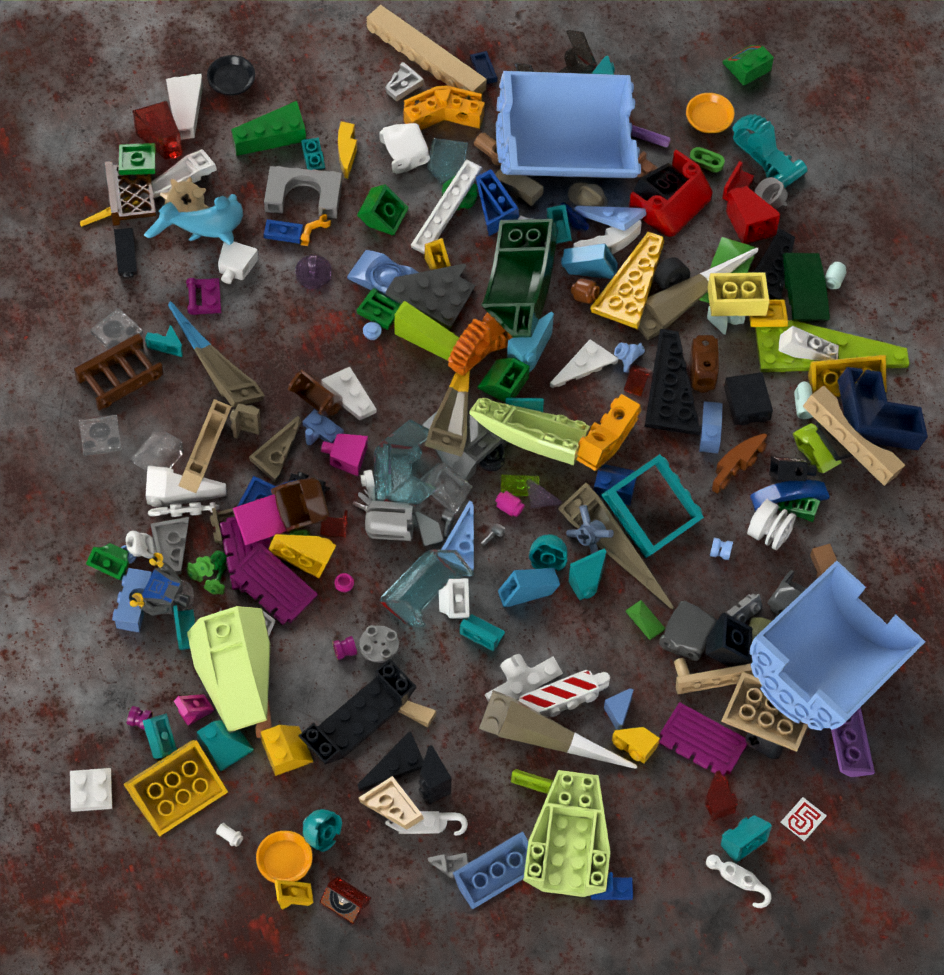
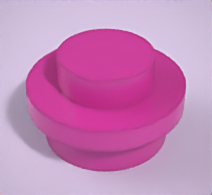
M342 573L336 577L335 587L340 592H348L354 587V579L349 574Z

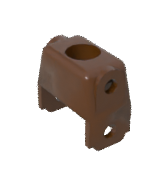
M698 335L696 338H693L691 344L689 365L692 388L701 393L714 390L717 384L719 350L718 338H715L713 335ZM707 341L709 345L705 346L702 342Z
M301 369L288 385L289 391L301 397L319 411L318 414L322 416L335 415L343 405V397L321 379Z
M315 477L288 482L274 488L277 509L287 532L327 520L329 515L328 507L320 481L315 479Z

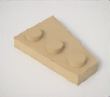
M393 776L359 797L360 803L406 830L424 819L422 813Z

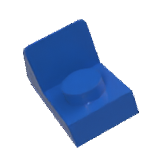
M609 872L606 892L591 895V900H632V878L613 877V872Z

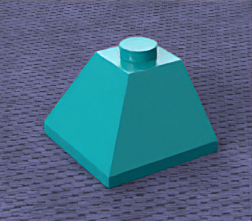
M605 548L570 564L568 582L579 600L591 598L597 592L605 566Z
M222 720L213 721L197 731L199 744L220 772L254 751L239 729L228 732Z

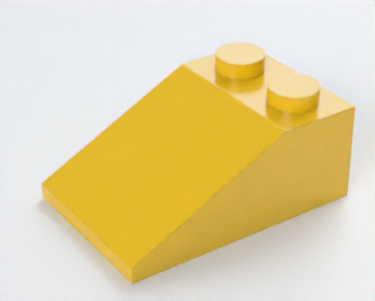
M275 534L268 550L276 557L320 578L336 545L331 540L319 536Z

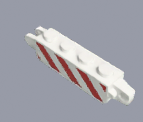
M584 670L521 695L518 701L546 717H555L561 711L566 709L572 710L581 703L594 701L600 691L608 688L610 675L606 672L592 675L591 671Z

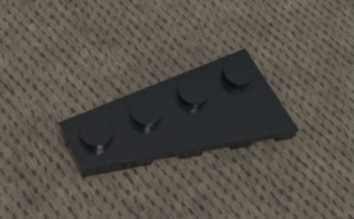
M780 228L754 273H765L768 295L772 300H781V293L785 283L783 253H792L795 241L794 236Z

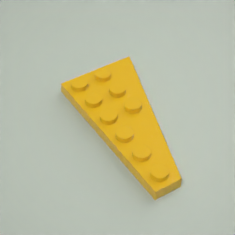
M651 232L645 234L590 307L591 313L638 329L663 248V236Z

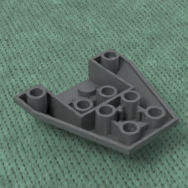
M469 410L467 411V439L462 457L435 449L448 473L462 485L476 473V465L498 445L501 444L505 447L510 443L481 425L469 414ZM437 412L421 425L426 435H428L429 428Z

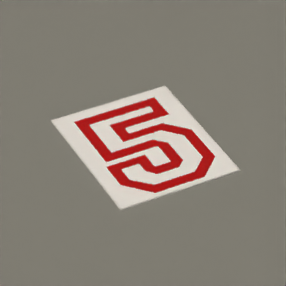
M802 797L780 823L805 841L825 819L826 815Z

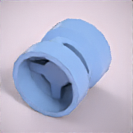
M714 537L710 556L715 558L720 556L724 560H729L733 542L728 540L723 542L719 538Z

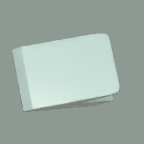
M710 306L707 313V319L724 335H726L727 323L734 325L744 324L745 316H711Z

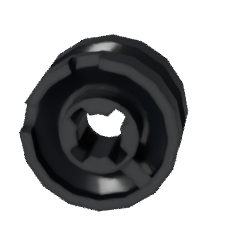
M501 444L498 445L479 462L480 466L490 472L501 469L505 463L504 447Z

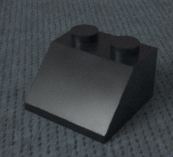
M725 612L722 613L707 636L706 655L728 667L750 663L753 628Z
M430 745L428 746L420 771V788L418 790L423 800L427 799L428 803L432 804L451 794L452 778L434 747Z

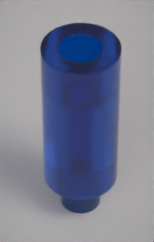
M565 202L560 204H565L568 222L577 229L588 230L590 225L586 223L587 219Z

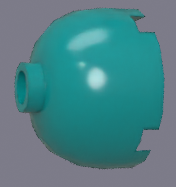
M555 535L539 536L532 543L529 551L531 565L535 569L554 568L555 570L557 569V572L562 570L568 560L566 544Z
M326 809L313 811L303 822V837L305 841L316 850L322 852L329 850L336 842L333 840L336 833L340 835L342 828L341 817L335 812Z

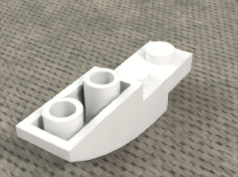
M641 220L626 231L611 226L606 229L604 236L580 240L573 244V248L605 243L610 252L614 254L628 246L640 234Z

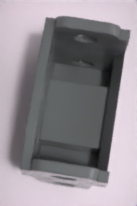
M790 570L767 603L770 606V610L777 615L807 589L792 581L795 573L793 570Z
M685 600L680 601L668 621L665 634L660 637L659 645L675 655L698 661L706 649L707 636L717 622V619Z

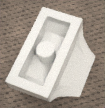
M468 578L449 579L447 585L439 590V612L448 615L450 619L469 618Z

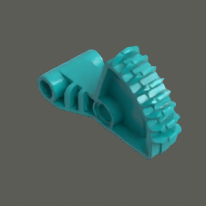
M756 114L746 115L740 118L732 127L734 142L763 167L767 178H776L786 188L807 173V166L802 160L797 159L792 162V156H785V152L777 149L774 126L765 117L762 118ZM747 129H750V130L754 131L755 133L750 134V133L747 131Z

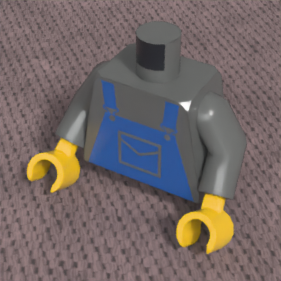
M154 553L158 561L156 562L151 558L149 563L152 566L158 565L159 567L154 569L142 595L140 593L132 595L137 602L135 600L130 601V606H139L141 610L152 616L173 613V606L177 604L187 607L190 602V596L182 594L183 585L181 579L166 562H162V554Z

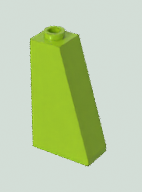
M403 301L395 313V335L448 361L450 353L457 343L456 341L459 340L458 336L406 301Z

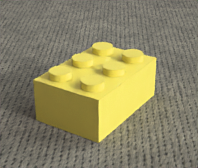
M710 273L707 288L711 316L767 315L769 295L765 273Z

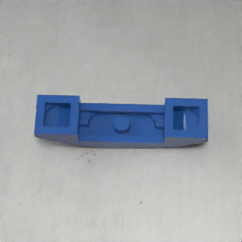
M816 480L785 481L770 485L750 495L755 511L767 499L773 503L807 497L817 500L830 498L825 483Z

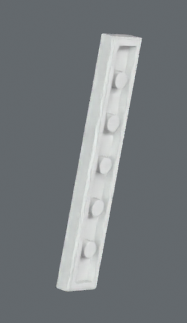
M467 159L465 160L412 242L411 248L425 254V244L439 238L475 182L476 177L481 173V166Z

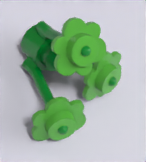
M218 550L210 557H198L196 563L192 564L189 562L187 564V573L191 579L202 582V576L211 577L214 573L213 570H219L216 579L205 581L204 589L214 595H223L225 593V585L220 584V579L227 568L225 566L227 556Z

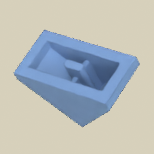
M633 689L625 690L605 700L604 710L616 730L623 728L633 697Z

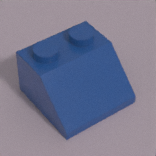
M606 464L602 465L598 469L594 491L604 500L601 494L632 474L634 470ZM637 477L616 491L625 505L631 504Z

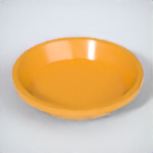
M716 93L699 94L689 101L686 108L688 122L695 129L704 133L722 132L734 120L735 113L731 102L724 96Z
M277 831L268 835L260 843L256 853V863L260 873L273 883H275V880L299 881L308 873L313 859L310 845L303 836L292 831Z

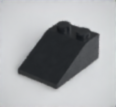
M667 163L641 177L633 192L646 201L655 195L662 196L668 200L689 179L671 164Z

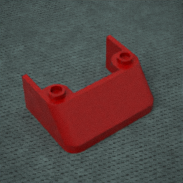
M677 149L673 154L672 166L689 180L668 200L662 196L655 195L646 201L635 192H632L629 202V208H645L646 216L642 220L667 237L675 236L712 199L713 194L712 188L700 166Z

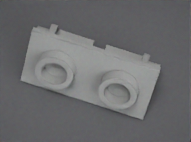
M748 594L738 603L740 608L733 606L725 613L745 623L763 608L760 595Z

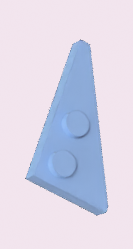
M576 206L575 214L626 231L646 216V209Z

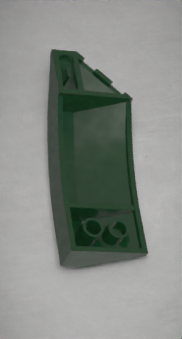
M553 219L500 220L493 267L481 306L513 338L532 337L541 317L549 290L558 229Z

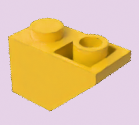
M644 727L615 730L612 736V742L618 749H624L634 760L641 761L644 764L657 749L660 740L659 737Z

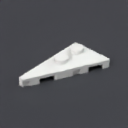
M589 340L550 382V387H560L574 378L577 380L590 375L592 372H598L602 370V367L609 364L615 365L618 363V358L592 340Z

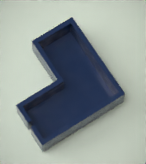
M847 367L838 379L845 418L855 431L872 444L919 450L928 438L922 408L887 402L881 372L865 370L863 373V369Z

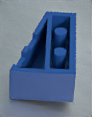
M492 169L477 176L476 182L488 235L491 236L498 232L500 220H518L520 217L519 209Z

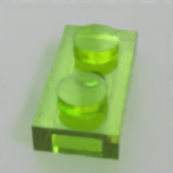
M501 474V492L508 491L516 496H539V476Z

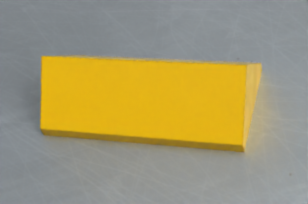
M885 355L812 361L810 364L808 379L812 388V394L825 386L835 397L841 396L838 379L847 367L863 369V373L865 370L881 372L885 392H887Z

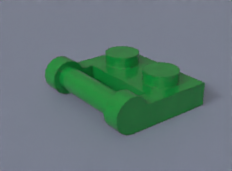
M373 288L357 308V314L389 330L395 321V313L401 306V303H397L380 294L379 290ZM376 299V300H378V301H380V302L386 304L387 306L393 308L394 310H391V309L385 307L384 305H382V304H380V303H378V302H376V301H374V300Z

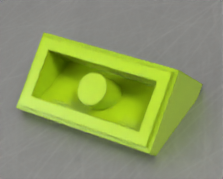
M518 769L512 772L511 782L546 794L549 793L553 780Z

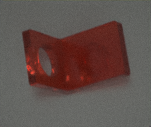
M636 364L633 365L624 391L642 396L648 376L652 374V370Z
M348 510L344 512V519L327 517L326 521L321 522L320 535L346 538Z

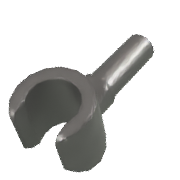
M445 509L442 515V520L446 521L443 537H448L449 528L454 521V513Z
M495 524L491 533L481 544L485 546L495 535L502 537L505 533V527Z

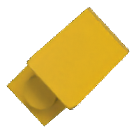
M275 880L277 901L281 909H285L291 904L310 906L314 903L311 883Z

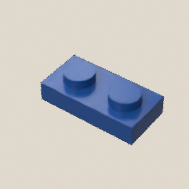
M267 219L264 238L300 244L303 224Z

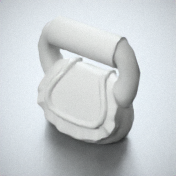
M129 531L126 536V547L130 554L134 557L154 558V553H156L154 539L146 533Z

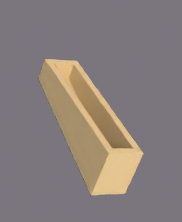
M407 701L398 711L427 728L436 716V710Z

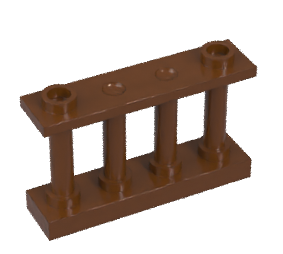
M139 333L74 368L75 377L79 384L87 381L98 395L95 398L98 410L111 406L115 401L151 381L158 380L164 375L161 362L153 366L141 350L144 348ZM136 354L147 370L137 375L125 358ZM120 363L131 379L121 384L109 367ZM104 372L115 388L105 393L93 376Z

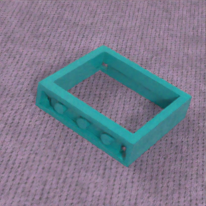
M661 454L601 494L644 558L649 557L704 518L701 508L693 502L690 492L684 489L680 483L679 476L672 472L669 462ZM655 465L692 519L653 546L616 491Z

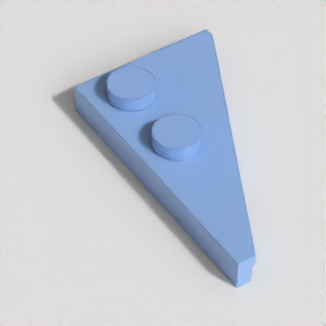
M469 501L442 547L440 554L448 562L471 572L474 570L473 502Z

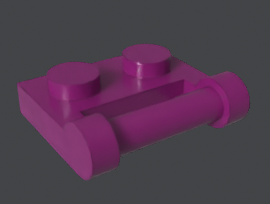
M188 278L186 280L189 293L187 312L191 315L221 313L219 278ZM196 288H201L202 306L196 305Z

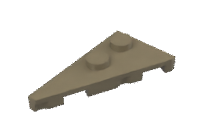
M299 416L249 456L250 461L274 483L279 478L301 425Z

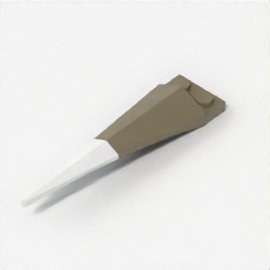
M758 248L752 249L648 297L638 327L639 331L647 341L659 335L660 329H667L708 292L707 287L710 273L733 272L756 254Z
M494 690L492 691L479 729L506 739L634 769L637 768L636 764L578 735L515 698Z

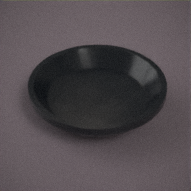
M227 55L216 59L209 66L207 80L211 88L220 94L238 95L246 92L253 85L255 69L247 59L241 56Z

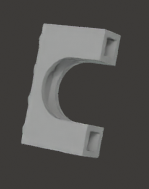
M270 166L264 200L265 212L283 214L287 193L298 186H309L320 194L319 217L327 214V218L337 219L342 187V173Z

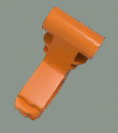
M487 312L482 322L473 319L463 334L460 335L448 358V366L456 373L464 376L490 352L508 348V340L513 337Z

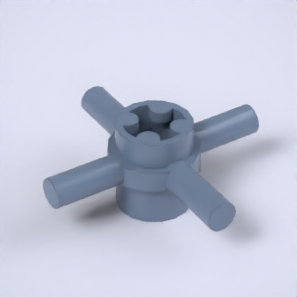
M582 505L579 509L583 524L578 530H567L566 535L567 537H577L580 544L584 546L589 545L591 554L598 551L596 543L601 538L613 537L614 532L613 530H606L604 524L599 520L591 522L587 505Z

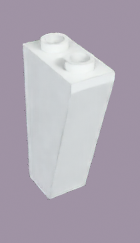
M191 74L189 76L166 79L176 139L195 138L203 89L202 75Z

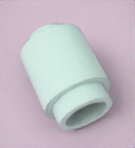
M834 262L829 266L825 275L827 288H840L846 275V266L843 263Z

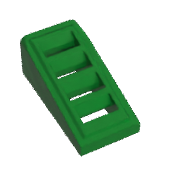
M809 497L790 500L788 506H784L785 501L779 502L778 510L786 509L788 511L787 514L793 513L796 517L813 522L820 500ZM793 502L797 503L795 508L792 507Z

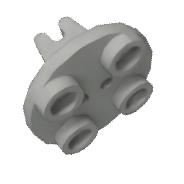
M371 625L367 627L360 638L359 648L361 653L372 662H386L392 659L398 651L399 640L397 633L388 627Z

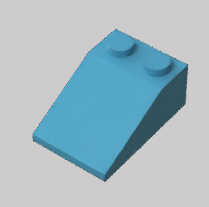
M551 311L539 319L532 337L511 338L508 340L507 358H515L529 365V372L532 371L552 335L554 313Z

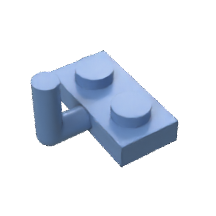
M316 409L302 421L303 426L307 428L305 431L307 445H312L319 437L326 442L334 443L337 434H344V430L327 417L318 414Z

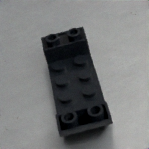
M391 659L375 671L376 678L319 726L313 723L298 735L325 765L343 759L395 715L406 704L416 689V685Z

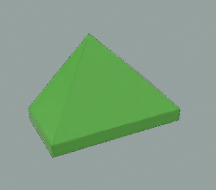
M642 600L626 610L629 617L649 640L665 630V627Z

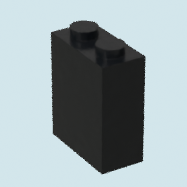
M762 372L726 377L724 389L734 425H747L753 422L762 423L771 420L773 408Z

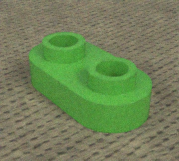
M696 147L690 152L689 158L703 169L719 172L724 167L725 160L720 154L701 147Z

